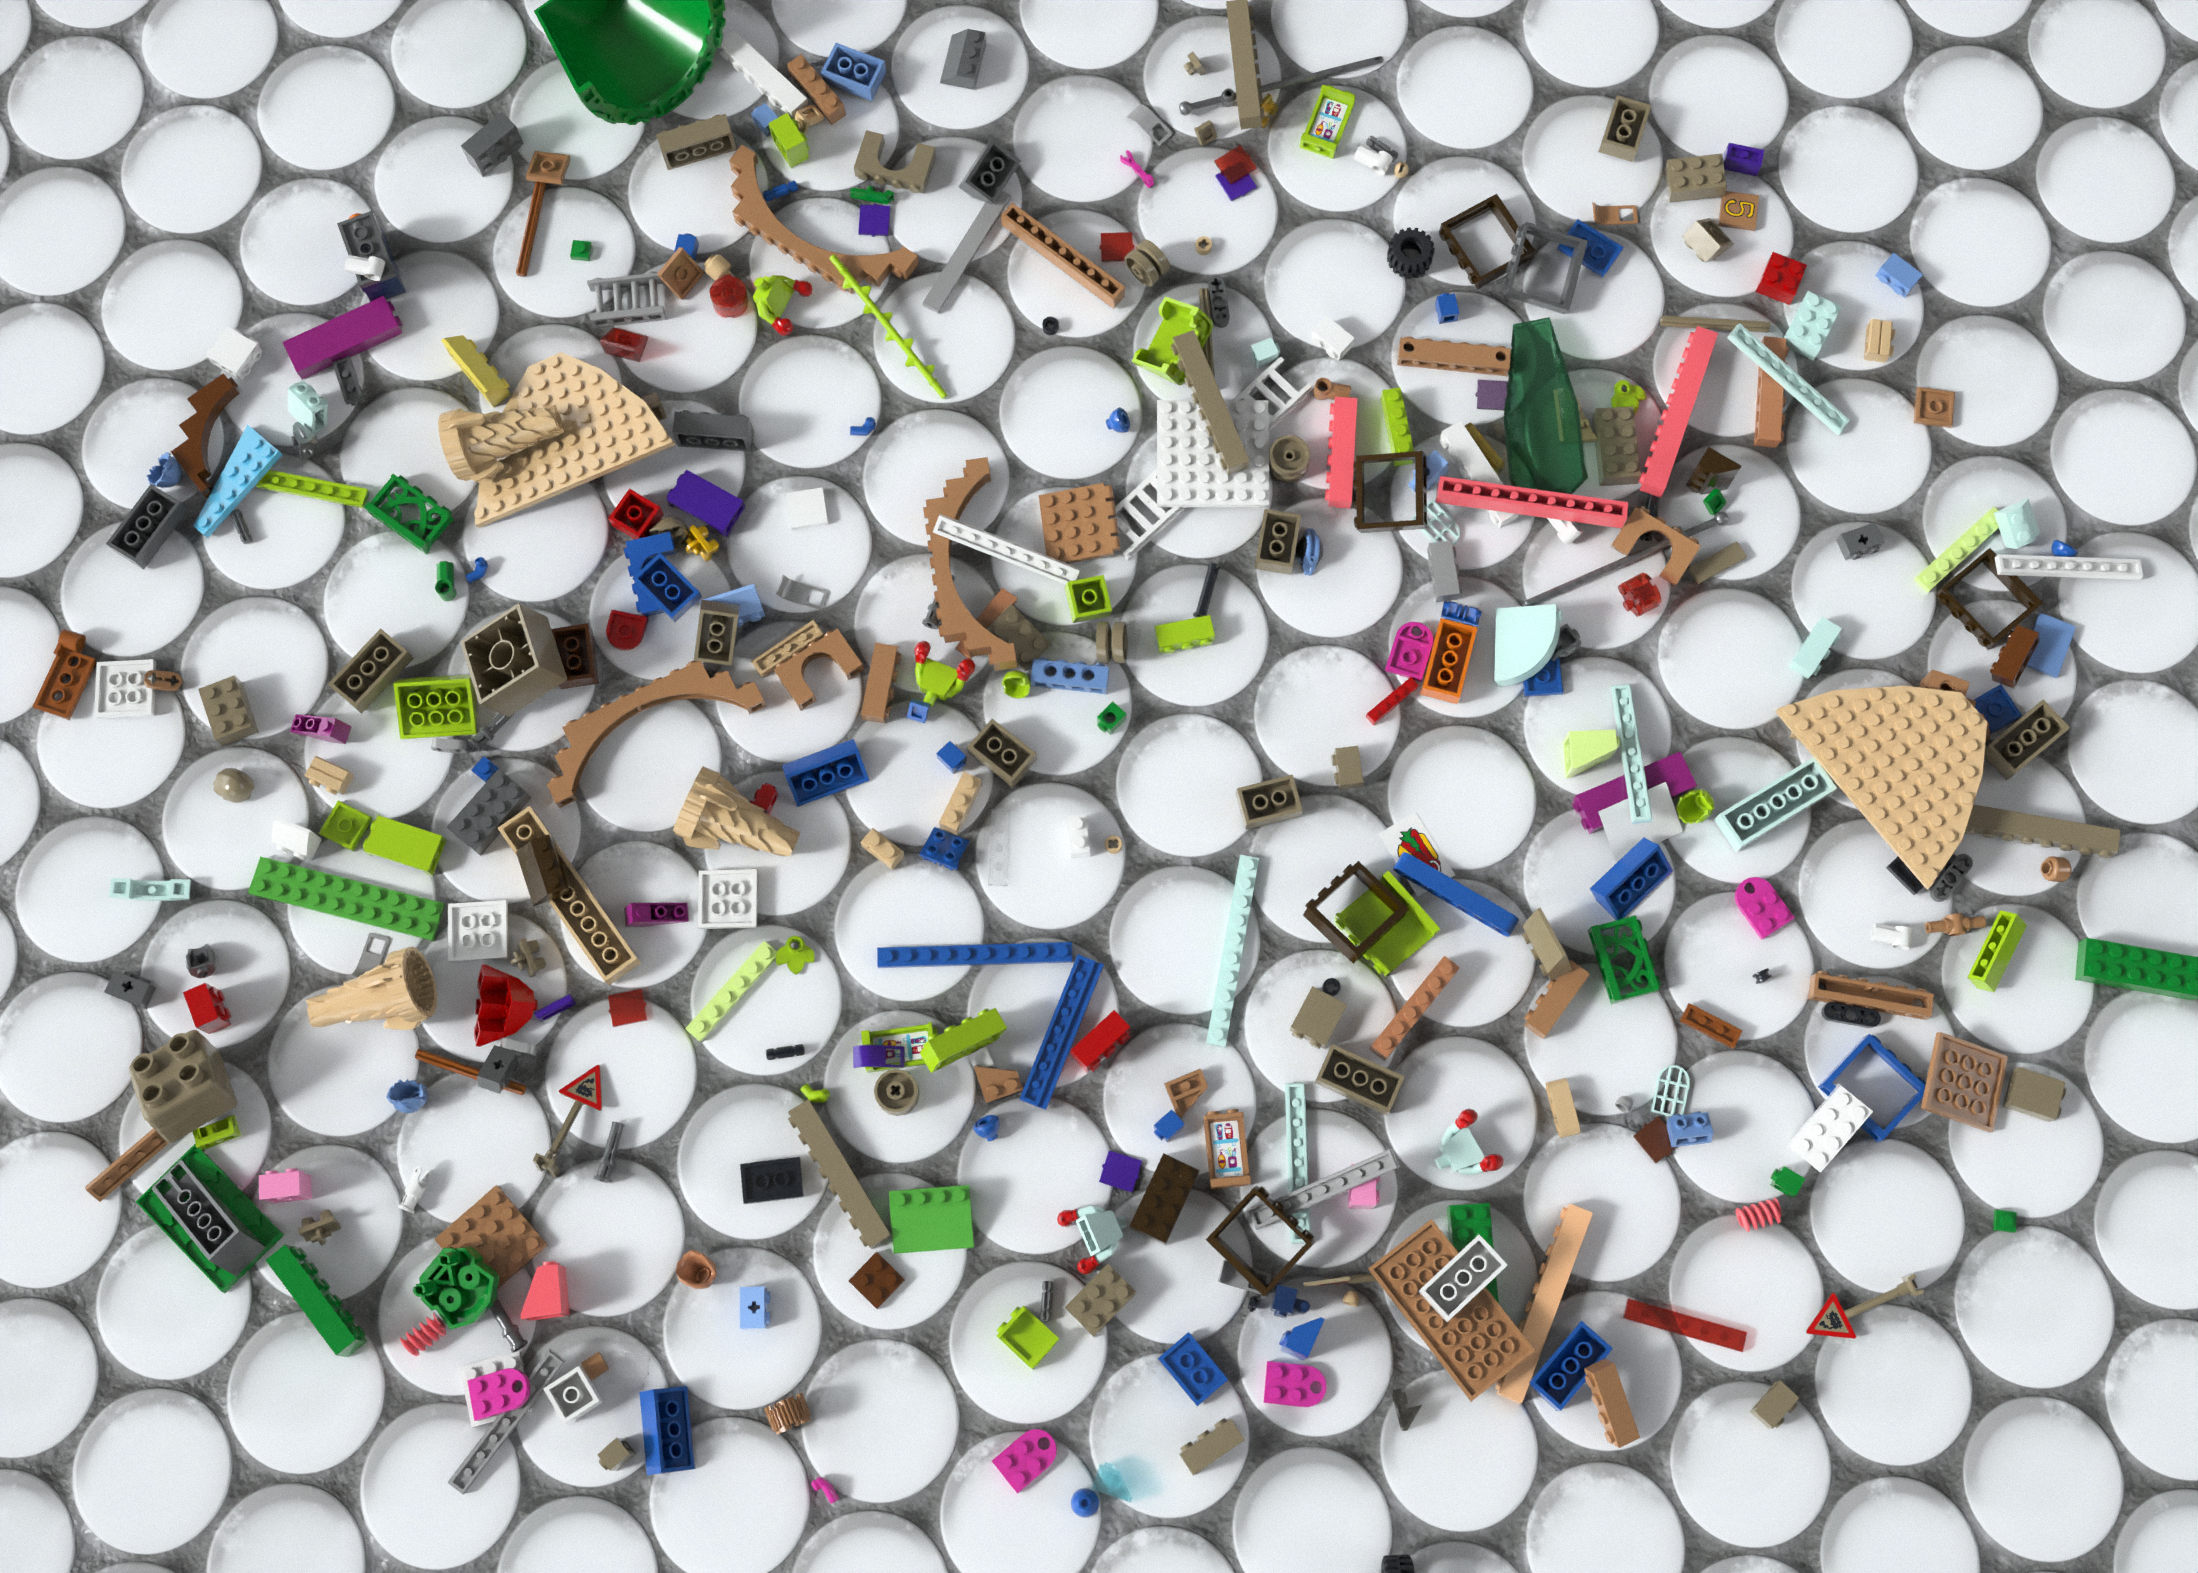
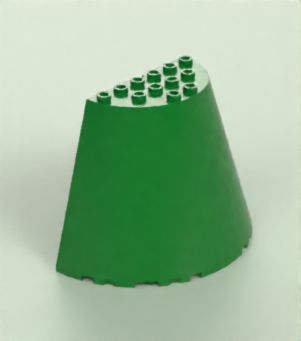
M548 0L534 10L580 101L595 116L612 124L627 123L628 125H636L638 122H650L649 118L656 117L658 119L682 104L694 92L692 88L697 82L699 84L703 82L705 74L713 66L714 63L711 61L714 58L716 49L721 47L724 36L722 30L726 19L723 17V11H726L724 0Z

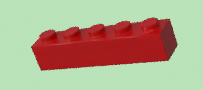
M1410 677L1366 714V718L1374 726L1416 691L1419 685Z

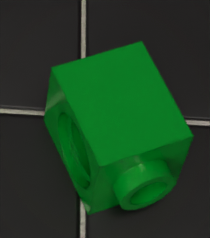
M1112 701L1097 716V726L1104 733L1107 731L1111 735L1126 720V713ZM1108 716H1113L1115 721L1109 723L1105 719Z
M1783 1166L1779 1169L1776 1168L1772 1173L1770 1186L1792 1198L1797 1195L1805 1178Z

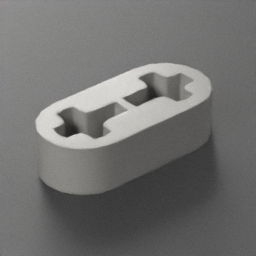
M442 738L432 739L431 750L467 753L468 742Z
M502 1038L500 1044L502 1048L530 1056H536L538 1049L537 1045Z

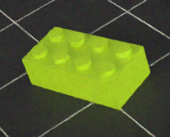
M984 1009L978 1013L979 1016L975 1018L968 1017L961 1022V1025L957 1027L952 1025L944 1030L945 1033L941 1035L936 1033L927 1039L928 1041L923 1044L924 1047L920 1052L930 1072L933 1073L997 1041L1007 1029L997 1009Z

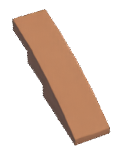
M1002 588L976 620L987 629L1010 604L1014 606L1018 598ZM960 641L955 650L965 657L972 659L973 657H970L969 651H965L964 642Z

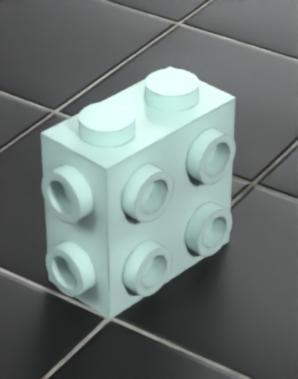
M304 380L292 384L288 388V411L303 426L311 430L313 434L327 427V401L320 397L315 389Z

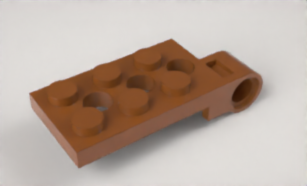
M64 629L60 633L58 644L53 652L56 657L36 697L33 708L70 721L97 663L95 658L81 654L86 643L85 635L69 629ZM79 658V663L76 666H71V661ZM71 675L70 682L63 684V678ZM63 692L62 699L55 701V695Z

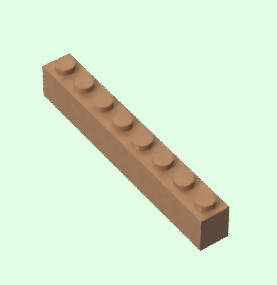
M1013 202L1002 213L1001 223L1003 227L1114 309L1125 297L1124 285Z

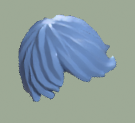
M169 452L162 454L158 458L160 466L154 465L152 469H149L150 474L147 475L149 484L161 488H169L179 483L182 477L181 466L174 456H170Z
M400 1079L390 1087L386 1098L398 1111L414 1113L427 1102L428 1091L421 1083L418 1084L416 1081H409L408 1079L403 1082Z

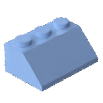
M754 584L703 599L740 605L737 627L742 626L745 622L759 621L761 617L765 616Z

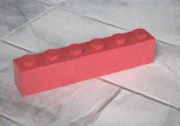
M1335 397L1334 403H1330V414H1333V420L1329 421V431L1332 432V437L1328 438V449H1331V455L1327 456V466H1330V472L1326 473V483H1329V489L1325 491V500L1328 501V507L1350 509L1353 490L1357 398Z

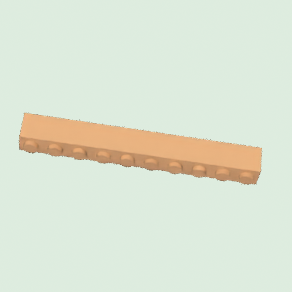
M1573 1204L1562 1208L1559 1218L1562 1219L1559 1226L1556 1225L1552 1237H1555L1552 1245H1548L1545 1253L1548 1256L1546 1263H1542L1538 1274L1541 1275L1540 1279L1534 1283L1531 1293L1534 1295L1531 1301L1528 1300L1524 1312L1527 1314L1524 1320H1520L1517 1327L1535 1349V1352L1497 1381L1495 1386L1498 1389L1497 1395L1519 1404L1523 1403L1529 1382L1533 1376L1591 1220L1592 1212Z

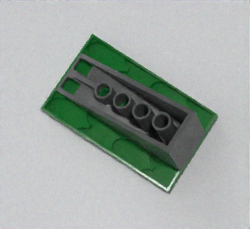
M195 1144L135 1201L223 1293H226L232 1285L284 1236L283 1232L267 1215L256 1206L203 1150L196 1148Z

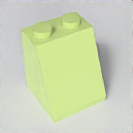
M1616 730L1569 731L1563 741L1566 778H1571L1610 759L1620 745L1619 736H1616Z

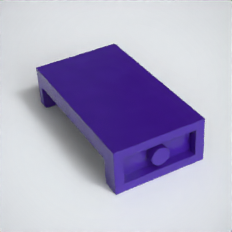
M687 469L684 474H680L676 486L667 494L669 506L672 508L675 506L712 526L724 537L728 536L746 508L742 499Z

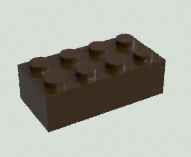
M1163 1153L1129 1228L1166 1246L1200 1170Z

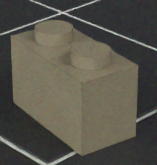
M1358 746L1335 748L1334 754L1331 755L1332 766H1336L1337 773H1334L1335 784L1339 785V790L1362 787L1364 781Z
M1781 1380L1775 1381L1750 1412L1768 1429L1778 1428L1785 1420L1783 1418L1787 1412L1791 1413L1797 1407L1796 1401L1799 1397Z
M615 1438L597 1455L600 1458L598 1462L605 1470L618 1471L637 1453L624 1438Z

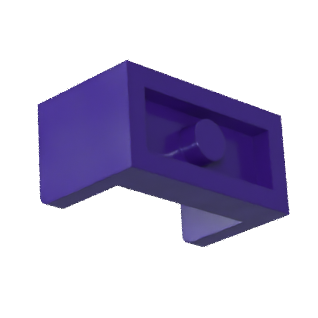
M1728 143L1723 155L1724 170L1757 176L1762 165L1764 150Z

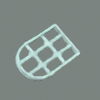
M1432 499L1427 504V510L1434 518L1427 520V527H1431L1438 535L1433 538L1425 529L1421 530L1433 542H1438L1437 539L1439 537L1444 541H1448L1442 534L1449 531L1456 538L1452 542V545H1454L1459 539L1460 528L1455 520ZM1431 503L1440 510L1438 514H1435L1428 507ZM1416 514L1411 518V520H1415ZM1441 514H1444L1451 521L1449 525H1446L1439 518ZM1438 520L1445 529L1438 531L1431 523ZM1452 525H1455L1457 528L1458 536L1450 529Z
M1670 1065L1659 1073L1651 1112L1669 1117L1674 1115L1676 1103L1683 1104L1681 1115H1684L1688 1090L1690 1088L1688 1073L1679 1066ZM1669 1068L1667 1080L1660 1078L1662 1073ZM1672 1068L1680 1070L1678 1082L1671 1081L1670 1079ZM1682 1073L1686 1076L1687 1085L1681 1082ZM1660 1081L1666 1084L1663 1096L1657 1094ZM1669 1084L1676 1085L1674 1098H1670L1667 1095ZM1680 1086L1686 1088L1684 1101L1678 1100ZM1656 1097L1661 1098L1662 1101L1660 1111L1654 1110ZM1666 1100L1673 1103L1671 1114L1663 1112Z

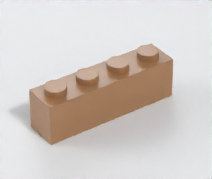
M802 54L787 64L789 75L831 125L846 116L842 101Z
M875 643L861 711L863 720L885 723L886 718L890 717L891 707H889V701L893 700L894 697L892 685L893 682L897 681L898 671L895 670L896 665L900 664L901 653H899L898 646Z
M1572 960L1569 961L1572 971L1558 977L1556 980L1550 981L1546 986L1549 989L1545 995L1541 993L1536 1000L1537 1007L1535 1010L1530 1009L1524 1017L1527 1020L1524 1026L1542 1039L1546 1037L1590 975L1589 972Z
M1603 1359L1584 1368L1586 1383L1593 1393L1591 1396L1592 1400L1599 1410L1598 1418L1606 1431L1604 1433L1606 1440L1610 1444L1621 1448L1639 1439L1640 1436L1615 1363Z

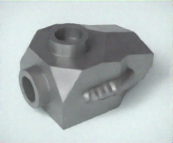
M300 422L294 423V436H291L293 448L300 460L308 459L317 452V446H319L318 439L311 430Z
M1568 624L1560 628L1558 643L1550 658L1552 661L1560 657H1567L1578 649L1581 645V640L1576 629H1571Z
M205 944V946L197 949H188L186 967L190 975L201 979L211 976L216 971V954L210 949L209 944Z

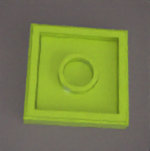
M338 800L318 834L354 852L373 818Z

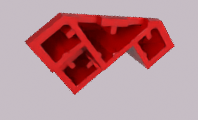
M486 964L481 965L477 980L480 999H476L475 1015H478L474 1026L475 1044L478 1047L515 1034L532 1018L533 1011H536L538 1006V1000L535 999L533 990L519 978Z

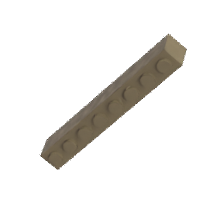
M1247 0L1226 1L1241 130L1261 127L1265 114L1264 107L1260 108V104H1263L1262 93H1258V89L1262 88L1261 80L1257 78V74H1260L1259 64L1255 63V60L1258 59L1257 48L1253 49V45H1256V37L1251 32L1255 30L1254 20H1250V16H1253L1252 5H1248Z
M1192 330L1173 337L1172 352L1174 356H1178V366L1180 371H1184L1186 375L1184 379L1187 387L1192 389L1193 394L1191 396L1193 402L1198 404L1200 408L1198 410L1199 416L1202 421L1205 420L1207 435L1212 437L1214 441L1212 446L1215 453H1219L1221 458L1219 462L1222 470H1226L1227 474L1230 475L1249 468L1250 460L1195 331Z
M1974 804L1965 830V834L1979 833L1987 838L2002 837L2004 841L2019 840L2022 844L2031 845L2036 843L2044 848L2059 847L2062 851L2076 850L2084 855L2099 854V857L2111 858V856L2119 852L2120 830Z
M808 1099L788 1111L791 1116L788 1118L793 1128L797 1127L799 1129V1139L803 1145L808 1144L811 1149L808 1152L813 1162L818 1161L821 1166L818 1169L824 1179H829L831 1184L828 1187L833 1195L838 1194L841 1202H839V1205L844 1213L849 1212L852 1217L849 1219V1222L854 1230L859 1229L862 1235L859 1238L863 1245L873 1249L892 1237L810 1100Z

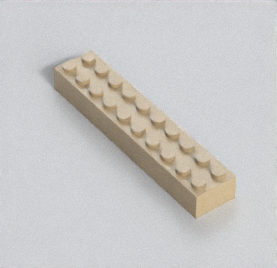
M530 806L498 827V830L515 854L516 851L531 840L548 834L552 837ZM554 839L571 893L550 900L549 903L604 982L610 986L641 964V962Z

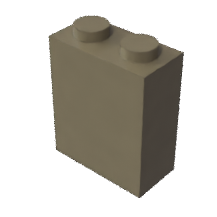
M1312 986L1290 1027L1292 1035L1300 1040L1303 1038L1310 1041L1309 1044L1317 1049H1320V1047L1324 1049L1347 1004Z
M2017 1067L2012 1070L2003 1107L2047 1122L2054 1121L2061 1114V1107L2059 1106L2066 1094L2065 1082Z

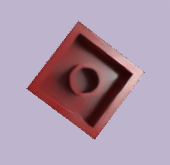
M1772 252L1755 292L1790 305L1796 295L1807 264Z
M629 488L608 519L613 527L635 540L648 537L650 535L649 530L661 520L664 514L660 506Z
M203 983L183 992L197 1029L211 1034L231 1025V1013L224 1006L223 1001L225 997L221 990Z

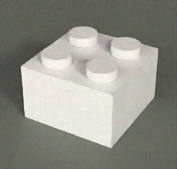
M582 1366L576 1367L543 1388L563 1424L572 1423L604 1402Z

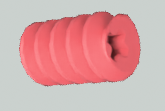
M1773 1198L1772 1201L1765 1200V1203L1758 1202L1757 1206L1755 1204H1751L1750 1207L1744 1206L1742 1210L1736 1208L1737 1220L1740 1226L1744 1227L1747 1232L1750 1231V1225L1757 1230V1223H1760L1762 1228L1765 1227V1221L1770 1226L1773 1225V1219L1777 1223H1781V1207L1776 1198Z
M433 1312V1320L426 1317L427 1325L422 1322L419 1323L420 1330L415 1327L412 1328L413 1335L406 1332L407 1340L400 1337L403 1346L412 1355L419 1356V1350L425 1351L426 1345L432 1346L433 1340L438 1341L440 1339L439 1334L441 1336L446 1335V1327L435 1312Z

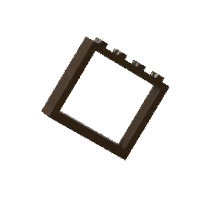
M1497 194L1441 223L1439 230L1440 238L1447 243L1450 253L1453 256L1455 255L1460 268L1466 271L1470 283L1474 284L1477 289L1508 273L1506 269L1509 262L1480 276L1451 231L1491 210L1512 242L1516 244L1518 238L1516 237V231L1519 226ZM1526 237L1518 267L1532 260L1535 254V249Z
M1423 451L1356 456V462L1353 464L1354 472L1356 473L1354 490L1357 497L1354 499V508L1357 510V517H1354L1355 528L1360 533L1427 529L1426 454ZM1415 460L1416 520L1365 523L1364 463Z
M1991 548L1986 550L1935 594L1939 602L1946 605L1951 611L1953 617L1959 619L1964 624L1965 629L1977 638L1979 644L1988 650L2043 604L2017 575H1998L1995 562L1997 554ZM1981 563L2027 608L2026 611L1995 637H1992L1949 592L1951 588Z
M1359 861L1354 865L1349 864L1344 869V874L1341 877L1337 875L1331 881V886L1328 889L1324 887L1318 893L1319 897L1316 900L1312 898L1305 905L1307 909L1303 914L1353 964L1391 930L1409 910ZM1353 875L1394 912L1358 947L1317 909Z
M1255 1186L1208 1236L1206 1241L1265 1297L1316 1242L1313 1240L1314 1235L1307 1229L1303 1230L1298 1225L1299 1221L1293 1215L1288 1216L1283 1211L1285 1209L1284 1206L1277 1200L1274 1202L1269 1197L1270 1193L1261 1186L1259 1188ZM1256 1195L1306 1243L1269 1284L1219 1237Z

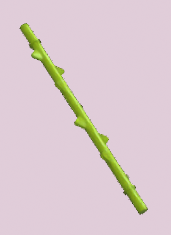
M833 254L829 259L839 270L840 275H843L845 278L842 287L844 289L853 288L866 304L863 313H873L887 330L886 342L895 340L908 356L905 365L907 367L916 366L942 399L947 397L948 394L937 382V378H934L932 375L935 366H925L911 349L914 340L912 338L903 339L890 323L893 314L891 312L882 313L869 297L871 287L869 285L861 287L850 274L848 268Z

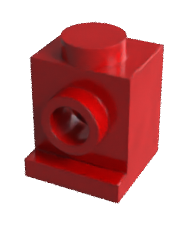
M769 783L762 784L761 788L757 789L754 794L755 801L751 800L750 803L765 809L764 812L770 815L779 795L777 790H775L776 787Z

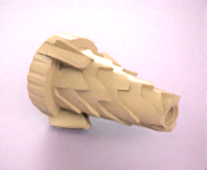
M556 405L537 410L536 407L518 412L500 413L494 411L486 414L456 409L441 413L438 419L441 446L453 474L457 479L464 481L473 480L478 483L487 481L502 469H505V464L499 462V460L518 453L527 447L534 446V442L553 438L564 433V426L557 412Z
M702 766L673 828L675 834L683 837L685 844L689 847L719 850L721 845L718 838L734 845L739 843L752 850L758 851L760 849L778 856H790L801 833L784 825L776 817L765 813V809L748 802V798L741 796L720 773L705 766Z
M412 946L391 952L387 955L385 964L376 966L355 979L343 982L344 985L328 989L325 994L306 999L309 1023L312 1027H325L345 1021L346 1024L356 1021L386 1019L383 1024L385 1029L413 1030L416 1027H420L423 1020L431 1017L437 1008L436 983L430 965L424 955Z

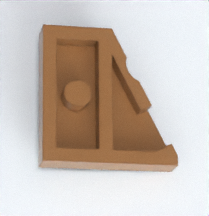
M980 1065L973 1066L986 1103L1023 1090L1017 1070L980 1067Z
M1201 1068L1164 1083L1176 1115L1180 1119L1208 1088Z

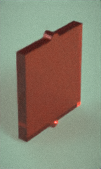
M1241 145L1214 161L1221 171V175H1224L1230 184L1235 183L1257 169L1250 159V155H1247Z
M1132 232L1101 233V245L1099 246L1101 262L1125 261L1124 257L1134 249Z
M642 989L608 995L610 1006L608 1012L611 1014L613 1027L647 1021L645 1010L647 1004L644 1002Z

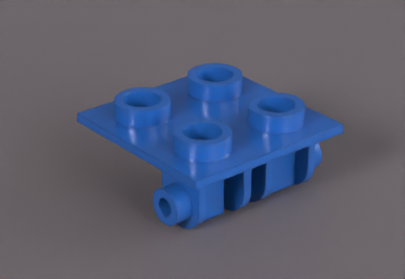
M1444 601L1441 617L1478 627L1482 611L1479 608L1467 607L1468 605L1462 606L1461 603L1458 605L1456 602Z
M934 827L919 855L923 857V860L934 862L935 865L940 863V867L944 865V867L951 871L957 870L958 862L969 840Z

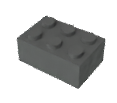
M501 112L464 142L461 148L469 164L484 177L486 174L491 173L497 165L506 161L508 156L514 151H518L524 143L516 125Z

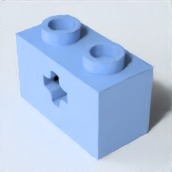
M765 1286L740 1287V1329H767V1324H770V1311H767V1303H770V1291H767ZM755 1302L757 1305L760 1306V1309H757L756 1313L753 1310H751V1307L755 1305Z

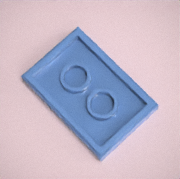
M2040 612L2032 629L2039 633L2040 642L2026 667L2057 678L2076 626Z

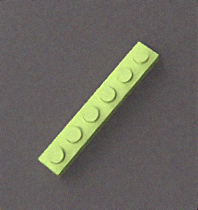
M1995 507L1990 509L1914 580L1928 593L1999 528L1994 515L1998 510Z
M763 941L685 1029L701 1042L776 958L777 951L767 942Z

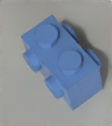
M1694 1112L1689 1115L1675 1114L1668 1117L1667 1131L1671 1147L1712 1142L1714 1133L1708 1112Z

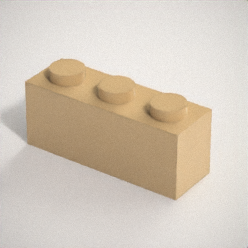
M963 772L939 821L941 829L958 836L982 787L981 779Z

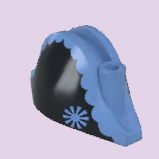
M1307 528L1296 546V556L1304 574L1310 576L1322 559L1323 545L1314 529Z

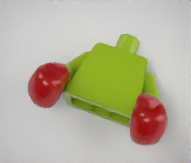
M783 275L757 278L754 282L757 289L753 295V300L757 304L759 316L772 324V327L780 335H790L793 331L792 322L788 318L781 319L780 317L793 292L797 291L802 297H809L813 291L812 285L808 281L793 280Z
M921 641L916 644L914 649L916 657V682L920 686L921 692L926 694L923 702L929 703L933 707L936 698L946 701L947 698H952L962 691L965 682L975 671V663L972 659L966 658L958 665L957 669L927 658L931 649L930 643Z

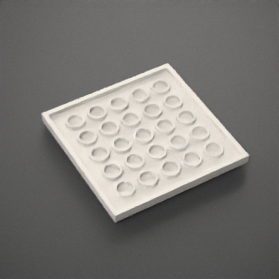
M1157 400V507L1269 508L1268 400H1224L1250 460L1249 468L1230 475L1227 474L1226 470H1222L1219 460L1221 458L1219 453L1216 454L1213 449L1212 443L1214 441L1212 437L1207 435L1205 429L1207 425L1205 420L1202 421L1199 416L1198 410L1200 408L1198 404H1194L1193 400Z

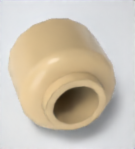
M712 254L704 264L705 273L716 282L722 279L726 281L732 273L729 271L731 268L730 262L720 254L715 256Z

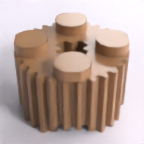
M803 1393L797 1394V1399L791 1396L774 1404V1409L771 1406L764 1408L771 1428L777 1435L791 1429V1424L793 1423L796 1427L811 1420L809 1417L811 1413Z

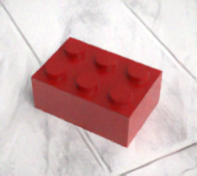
M1113 1010L1070 1050L1072 1058L1086 1073L1090 1070L1094 1072L1101 1065L1100 1062L1104 1057L1109 1058L1116 1051L1115 1048L1119 1043L1123 1045L1130 1038V1026Z

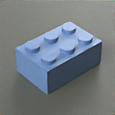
M835 43L821 74L822 79L827 85L872 101L886 74V66L884 60Z

